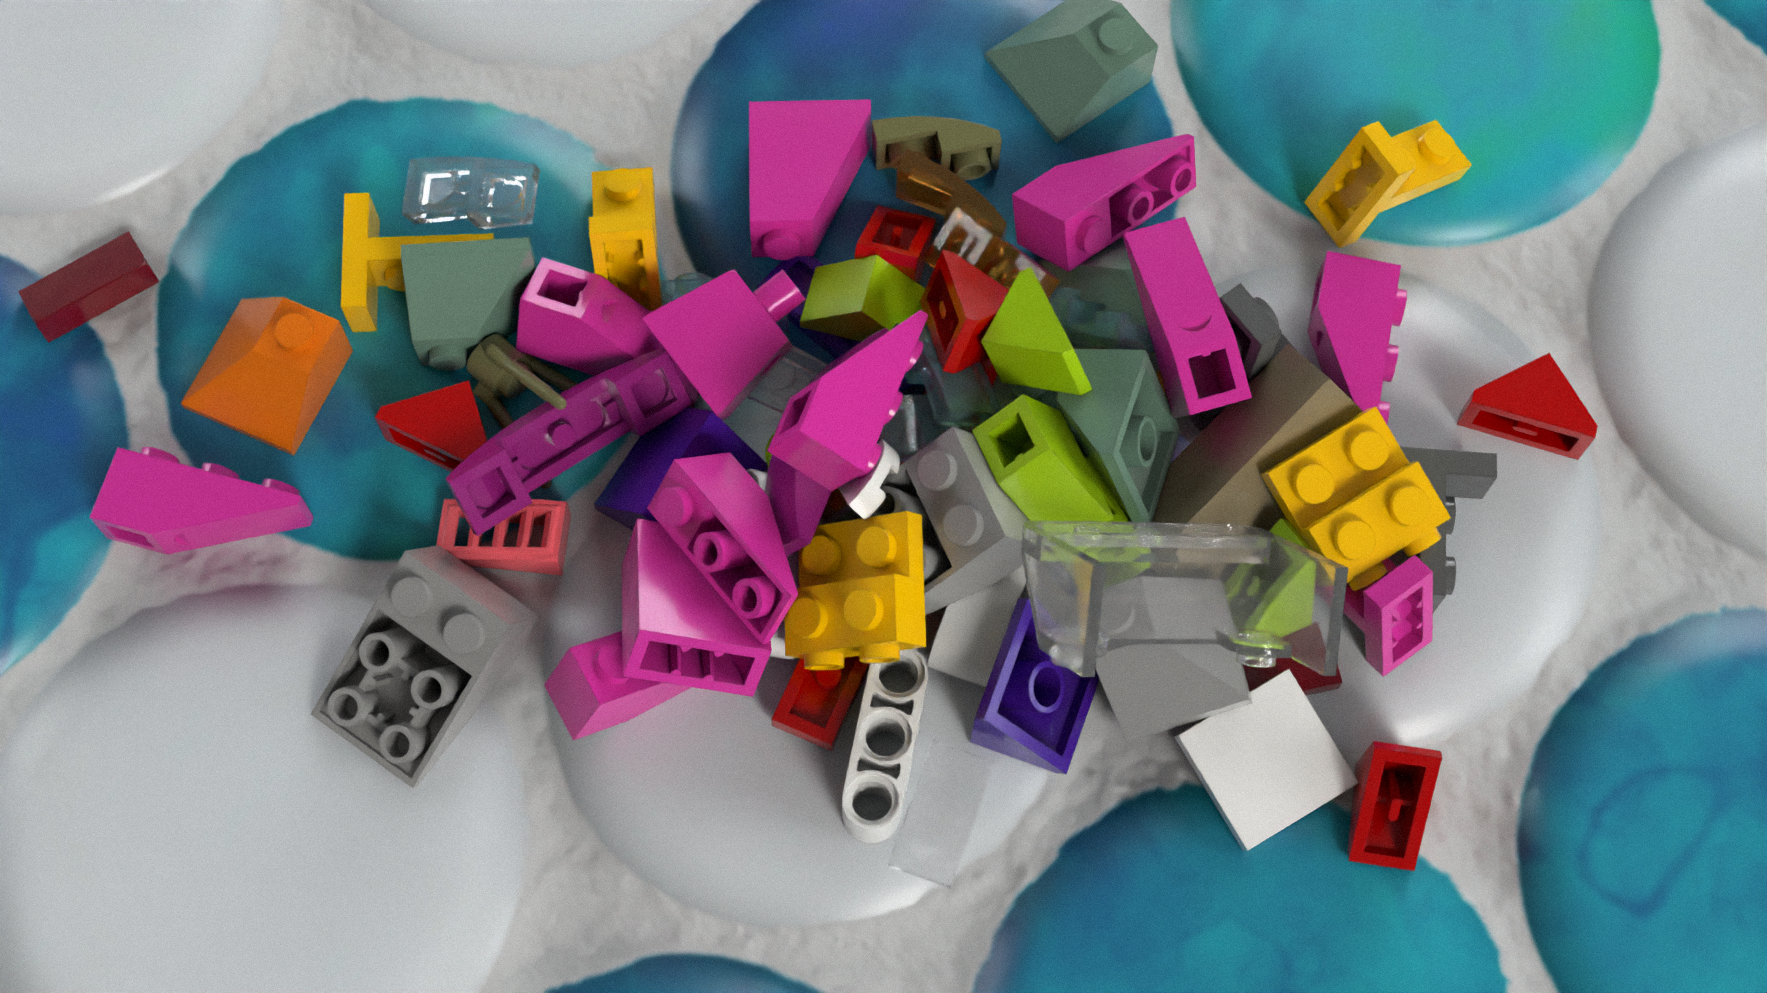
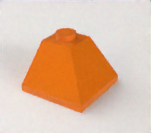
M285 297L241 299L184 396L181 405L184 409L294 456L351 356L353 349L340 321Z

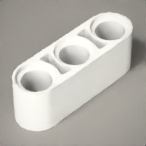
M1038 530V532H1039V534H1040V536H1041V538H1042V540H1043V542H1044L1045 537H1044V536L1041 534V532ZM1039 554L997 584L947 605L927 663L929 668L986 688L1018 598L1024 597Z
M915 648L900 650V660L897 662L871 663L869 666L842 793V821L844 826L854 839L864 843H879L888 839L897 830L901 820L928 682V666L924 657ZM903 670L914 678L916 684L906 692L894 693L887 690L880 680L887 672ZM888 731L896 734L901 739L903 747L891 756H880L869 749L867 741L873 734ZM876 794L888 802L890 810L883 818L876 821H868L861 818L854 811V803L864 795Z

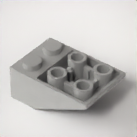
M956 427L948 429L901 464L898 474L889 473L880 486L886 498L870 516L903 511L922 515L925 615L997 584L1046 549L1037 528L998 485L974 434ZM847 504L820 525L861 519L862 517Z
M439 545L407 550L403 553L311 715L406 784L415 788L508 672L541 616Z

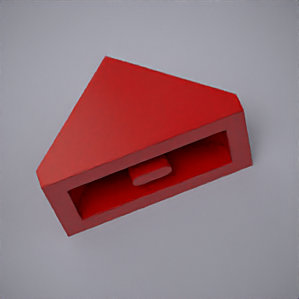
M877 205L857 241L854 259L878 255L920 284L936 219Z
M942 250L920 304L923 312L928 314L926 322L942 371L955 374L989 357L981 341L1009 289L954 252Z
M1550 353L1475 389L1461 410L1457 421L1459 426L1579 460L1595 439L1598 425Z
M469 380L381 406L375 416L386 441L450 472L488 441Z
M1378 741L1372 742L1355 764L1354 776L1359 783L1353 786L1347 853L1348 861L1415 871L1442 761L1441 751Z

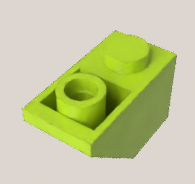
M1022 394L972 430L998 485L1056 551L1065 552L1114 518L1061 411Z

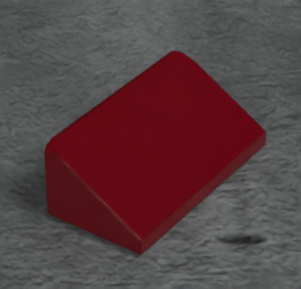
M128 231L23 288L18 293L35 325L48 343L159 283V280Z

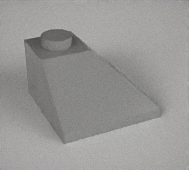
M1137 578L1077 598L1091 659L1123 737L1127 742L1252 704L1223 588L1218 581Z

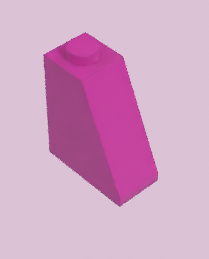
M871 99L749 102V196L752 258L770 257L776 260H788L796 256H814L871 147Z
M637 518L621 564L623 676L753 697L772 651L771 640L769 643L761 645L659 522Z

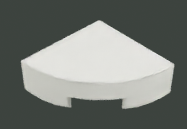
M883 439L877 443L882 448L881 454L870 473L862 479L856 477L838 488L848 505L864 520L866 518L869 519L886 498L885 493L880 489L886 476L889 473L898 474L899 455Z

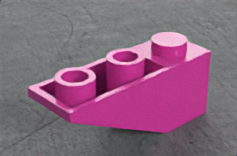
M1183 134L1053 167L1012 194L1017 244L1070 272L1121 238L1123 233L1133 230L1196 187L1194 136Z
M1181 217L1123 233L1173 419L1252 398L1235 334L1186 218Z
M1327 251L1315 282L1307 330L1322 372L1363 411L1367 408L1377 407L1387 424L1390 402L1381 401L1380 398L1383 381H1392L1398 359L1399 346L1389 344L1392 325L1400 326L1407 301V290L1398 288L1401 265Z
M542 257L520 298L516 349L522 353L595 376L626 361L665 348L643 321V318L651 312L603 276ZM671 357L692 402L690 407L694 408L700 394Z
M922 310L918 311L790 397L767 451L831 492L856 477L862 479L867 476L881 454L882 448L877 444L883 426L892 419L902 402L903 394L898 389L904 374L913 367L923 350V342L919 340L928 314Z
M118 447L89 518L107 539L168 555L311 526L314 517L302 496H300L299 490L287 483L274 479H264L262 484L259 485L240 480V476L236 472L218 464L203 463L201 469L180 464L177 457L161 449L143 447L141 453Z
M730 452L674 459L647 509L761 645L769 643L798 596V592L768 495Z
M622 631L569 648L544 684L573 740L627 722L692 688L623 676Z

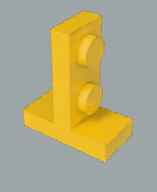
M1437 120L1393 137L1377 121L1361 127L1304 203L1340 249L1356 242L1380 212L1460 180L1472 164Z
M653 167L618 168L615 170L592 172L593 217H589V238L594 272L597 275L603 276L652 312L663 306L658 260Z
M344 193L341 309L351 331H377L378 286H387L392 290L405 291L401 245L495 239L494 234L379 237L380 219L370 194Z

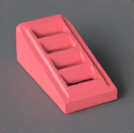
M444 499L436 545L441 546L471 567L562 576L571 513L567 502L531 499L533 503L495 525L492 547L481 546L482 534L477 536L471 528L467 546H455L459 518H465L456 499ZM509 523L520 524L516 547H505ZM533 525L544 526L541 547H530Z

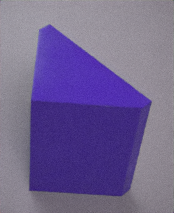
M686 407L683 411L639 437L594 503V508L633 531L637 518L658 522L647 507L674 459L730 452L745 470L755 469L767 472L769 465L728 425L716 416L713 411Z
M1018 598L974 718L970 743L1057 774H1067L1100 678L1091 659L1087 641L1028 598Z

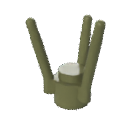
M500 334L491 335L483 340L470 355L466 366L467 371L479 381L473 390V394L488 406L502 429L514 422L499 399L502 395L507 399H513L526 388H529L556 409L562 410L567 406L566 400L537 376L562 391H566L578 384L537 360L534 356L520 352ZM552 480L544 483L541 487L543 489L550 488Z

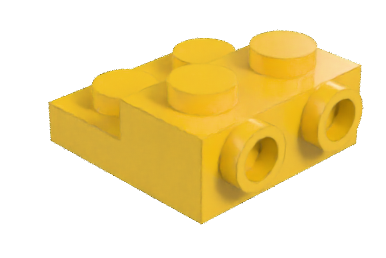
M1377 407L1367 408L1260 474L1286 519L1324 563L1322 580L1326 586H1343L1349 583L1352 590L1355 591L1373 583L1387 573V569L1382 562L1383 560L1401 549L1409 557L1434 545L1442 538L1436 527L1451 518L1419 462L1409 463Z
M903 511L873 516L865 520L861 518L817 526L811 543L798 550L799 588H796L798 596L784 617L785 656L804 659V668L808 670H836L844 668V658L859 656L860 662L891 663L900 660V650L926 647L922 515Z

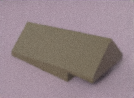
M1289 343L1248 384L1252 398L1228 404L1170 464L1149 532H1137L1128 519L1148 562V570L1159 579L1218 581L1222 586L1279 519L1287 520L1260 474L1363 412L1329 377Z

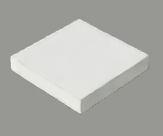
M1290 669L1285 670L1250 691L1252 704L1207 717L1174 737L1243 851L1250 850L1359 783Z

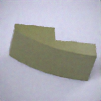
M908 116L872 120L871 151L876 170L890 167L896 170H908L920 166L927 160L935 159L940 180L954 177L960 180H973L986 175L991 170L999 168L1002 139L1000 131L974 122L945 117Z

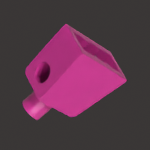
M734 269L652 311L643 318V321L716 416L724 420L734 412L790 351L793 345L776 323L806 299L783 269L754 292L748 288Z

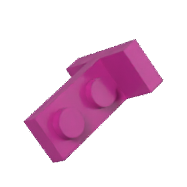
M1413 555L1398 567L1389 558H1386L1382 562L1387 569V573L1373 583L1355 591L1352 590L1349 583L1343 586H1326L1322 580V592L1365 633L1366 661L1383 677L1432 642L1433 571L1416 555Z

